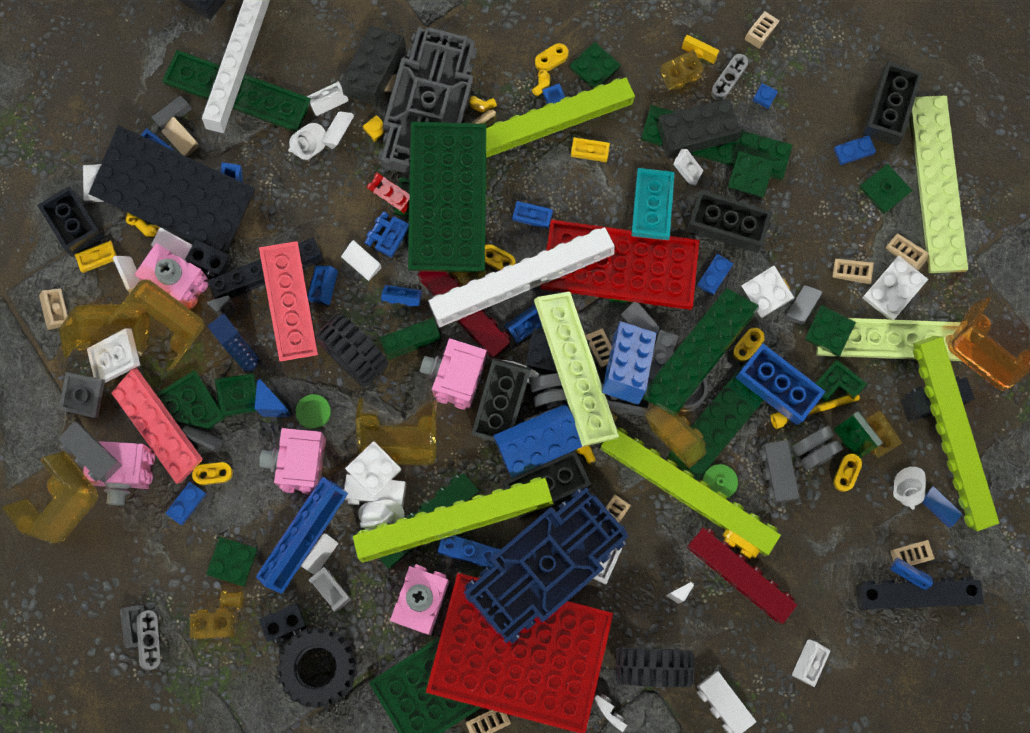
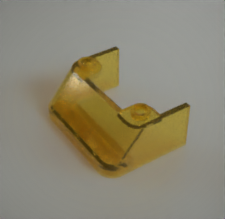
M144 279L138 282L107 321L106 326L110 327L120 313L134 318L145 310L175 333L170 339V347L178 355L167 368L170 372L202 332L204 322L202 318L154 282Z
M100 304L74 307L59 328L64 357H68L73 349L85 350L92 342H100L125 328L132 329L138 356H142L149 344V305Z
M359 398L356 412L358 456L374 441L396 464L430 465L435 462L438 429L437 400H433L432 415L422 416L418 421V427L380 426V420L376 415L364 413L363 398Z
M65 451L40 459L52 474L48 480L47 488L54 497L40 515L27 499L2 507V510L22 534L51 543L61 542L67 538L98 499L97 490Z

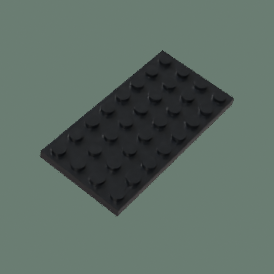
M118 125L88 194L193 243L195 240H198L224 253H228L256 188Z

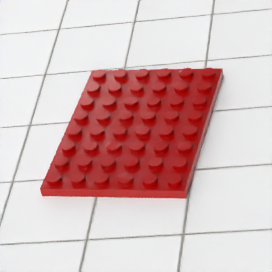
M457 573L426 693L572 732L586 733L613 613L567 601L543 623H540L535 618L536 623L528 630L523 628L519 632L521 636L514 643L507 642L505 644L503 638L496 634L471 603L469 604L463 594L466 591L464 587L471 580L474 579L476 582L480 578Z

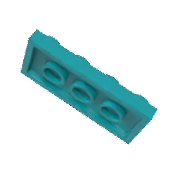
M637 169L631 236L669 240L675 172Z

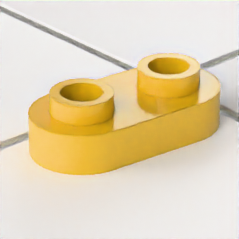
M561 43L551 46L536 56L535 67L538 71L542 69L547 70V72L567 60L568 48Z
M494 245L485 246V264L498 271L504 268V262H508L512 266L516 264L515 258L511 254ZM491 253L493 254V257L487 258L486 255Z
M758 328L749 329L734 347L733 357L739 362L749 360L763 343L764 333ZM750 337H756L757 341L753 342ZM739 351H744L745 356H741L739 354Z
M848 454L842 458L833 480L837 490L846 492L853 488L862 467V461L857 455ZM849 461L853 463V468L848 467L847 463ZM844 479L846 481V485H842L840 483V480Z
M224 462L198 465L192 472L193 480L200 485L225 483L233 476L231 466ZM222 470H226L225 476H220ZM206 472V478L201 479V474Z
M728 529L722 535L726 543L732 548L734 546L741 550L740 553L748 559H751V557L756 558L760 552L754 545Z

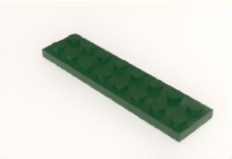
M176 50L162 82L170 87L208 100L221 65ZM244 74L232 109L297 132L310 107L311 98Z
M651 105L641 140L663 146L657 128L658 118L675 111ZM741 130L738 141L691 152L690 154L734 167L738 151L774 161L770 177L783 180L793 145Z
M726 288L647 386L643 399L675 417L758 311L759 305Z
M749 360L741 366L666 456V459L678 465V469L681 471L687 470L693 474V479L697 481L764 401L735 378Z

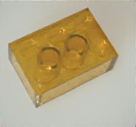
M654 406L645 414L650 429L688 468L692 467L707 453L705 449L706 443L702 440L703 435L696 428L693 430L689 426V421L683 415L680 417L676 414L674 417L657 406Z

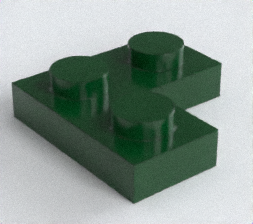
M838 360L815 383L825 391L821 397L825 401L838 388L852 399H855L867 386L865 381Z

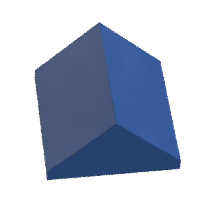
M259 379L256 388L255 410L264 417H290L291 413Z

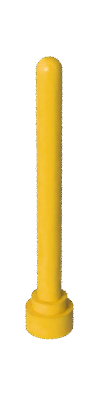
M848 395L815 405L808 415L858 401L860 396L858 395L855 399H852ZM780 412L771 414V422L775 429L784 427L790 421Z

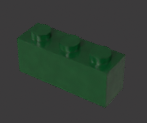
M434 318L379 337L387 360L441 341Z

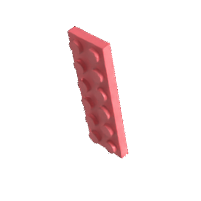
M298 241L259 247L279 361L318 355Z
M137 368L131 369L113 390L112 395L175 483H181L203 459Z

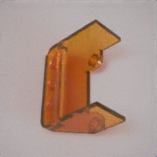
M988 296L971 306L949 340L948 348L952 354L993 386L1005 391L1012 388L1030 372V349L1019 353L1016 358L987 335L991 328V322L982 313L991 300Z

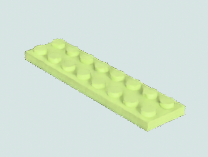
M565 292L537 297L534 299L575 421L582 447L618 438L619 435L606 396L602 393V385L571 293Z
M849 318L855 321L856 324L840 355L841 357L915 359L913 343L932 336H941L944 339L950 361H970V323ZM816 346V356H836Z

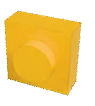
M377 115L363 125V129L374 142L385 135L383 122Z

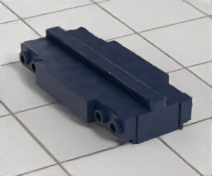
M587 487L583 491L579 488L571 495L573 499L569 503H566V501L561 503L556 508L557 513L550 507L489 560L493 568L488 566L480 573L482 577L475 582L473 579L464 587L466 589L463 593L465 599L476 608L496 634L503 638L505 644L507 642L514 643L521 636L519 632L523 628L528 630L536 623L535 618L540 623L548 619L604 570L599 563L600 561L604 564L612 557L610 552L615 548L619 551L627 544L625 539L629 536L624 529L625 527L618 523L596 496L588 492L589 489Z

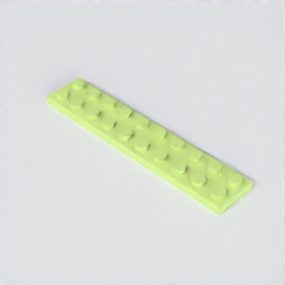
M947 96L916 97L910 118L926 252L929 253L927 259L929 273L966 272L968 270Z

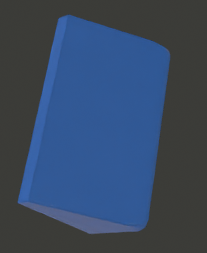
M315 266L308 293V302L330 305L338 270L331 266Z
M532 305L504 325L516 343L532 334L534 328L539 329L542 327L536 305Z
M934 486L926 492L922 503L948 528L954 526L962 513Z
M895 558L890 568L891 571L924 590L932 586V577L900 558Z

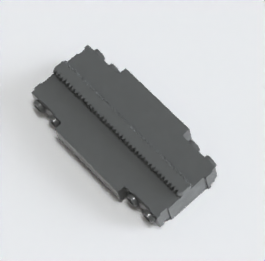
M418 27L417 33H413L411 40L413 47L408 50L407 59H401L383 123V131L385 132L383 143L386 144L384 149L380 150L378 159L381 160V167H384V169L404 172L405 175L410 176L411 122L462 123L473 84V76L471 75L473 65H470L471 59L475 60L477 49L474 48L475 41H472L466 35L461 36L430 27L426 28V30Z

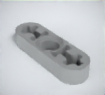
M735 55L715 82L711 91V95L715 100H724L748 65V59L745 55ZM741 61L742 65H739L737 70H735L736 63ZM730 73L735 77V79L733 81L726 80L725 75ZM722 85H725L723 92L718 94L717 90H719L722 87Z
M146 610L137 616L139 663L143 669L152 670L160 664L157 615L153 611ZM146 615L148 618H151V622L148 623V629L152 628L153 631L143 632V629L147 628V623L142 620ZM147 634L153 637L154 641L151 646H147L143 642V638ZM154 648V651L150 652V658H154V662L150 666L149 663L145 662V659L149 658V652L144 653V650Z

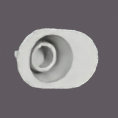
M318 123L307 124L292 135L288 151L293 152V154L301 159L308 160L325 147V144L321 142L326 134L325 130Z
M908 467L901 470L895 477L894 497L903 505L910 506L912 510L915 509V505L924 501L925 472L918 467Z
M393 500L365 503L358 512L361 521L360 526L371 531L377 529V526L381 524H394L396 520L404 518V509L398 502Z

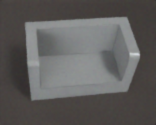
M323 567L309 579V582L316 587L333 611L337 612L351 600V597L327 568Z

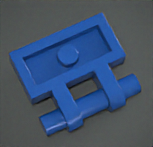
M382 212L380 217L376 218V224L373 229L367 233V239L364 244L371 247L374 241L378 242L375 249L392 258L408 232L409 224L395 216L388 222L389 214ZM382 227L386 228L382 236L378 235Z

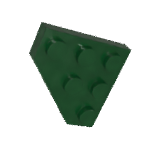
M196 370L156 393L177 423L210 429L225 420V417L221 418L218 405Z

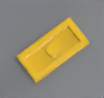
M686 35L683 41L682 49L692 53L697 58H703L713 64L715 63L719 53L718 49L689 35Z
M574 137L571 157L607 162L610 143Z
M111 241L75 254L82 273L113 262V257L117 256Z

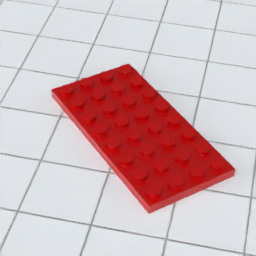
M551 220L546 251L554 249L561 243L571 242L578 236L583 237L594 229H602L604 227ZM605 227L615 246L614 255L541 284V289L692 310L700 240L670 236L669 240L631 236V230Z

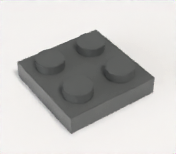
M66 372L59 410L98 418L105 380Z

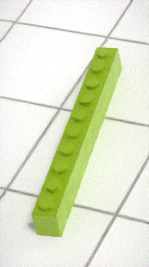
M627 78L615 79L607 85H598L593 90L582 91L574 97H565L560 102L554 104L548 103L541 109H532L527 114L515 115L505 122H496L493 126L486 128V158L632 105L635 95Z
M932 336L913 343V355L918 360L920 366L919 374L925 382L924 391L930 399V410L937 421L936 430L941 435L943 441L941 446L947 454L949 460L947 465L954 477L953 485L958 490L960 496L958 501L965 512L964 521L969 528L976 531L999 524L944 339L941 336Z
M618 427L617 429L618 438L605 441L601 445L600 450L722 529H728L758 548L760 550L759 553L762 555H769L781 536L777 533V528L770 524L766 526L760 522L761 518L753 513L749 515L743 511L744 507L736 502L732 504L726 500L727 496L719 491L715 493L706 482H698L693 479V474L687 470L681 471L676 468L678 465L669 459L667 461L660 457L661 454L656 450L645 448L644 443L639 439H631L622 428Z
M534 478L530 480V483L523 485L522 483H517L504 491L503 489H497L487 496L477 495L472 498L473 500L467 502L464 500L457 501L453 504L454 506L447 508L445 506L437 507L434 509V512H421L416 514L414 518H401L396 520V523L390 525L381 524L377 526V529L371 531L369 529L361 530L357 535L353 536L357 557L362 563L553 506L546 478Z

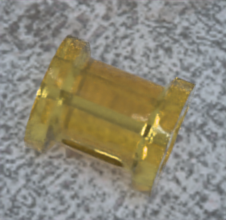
M222 590L220 608L228 606L242 609L244 593L242 591L239 593H229L226 590Z

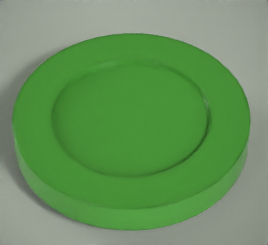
M307 395L296 406L297 420L305 428H321L330 419V405L320 395Z
M721 464L710 467L705 472L702 480L711 486L710 489L715 493L719 491L727 496V498L735 493L738 486L736 473L730 467Z

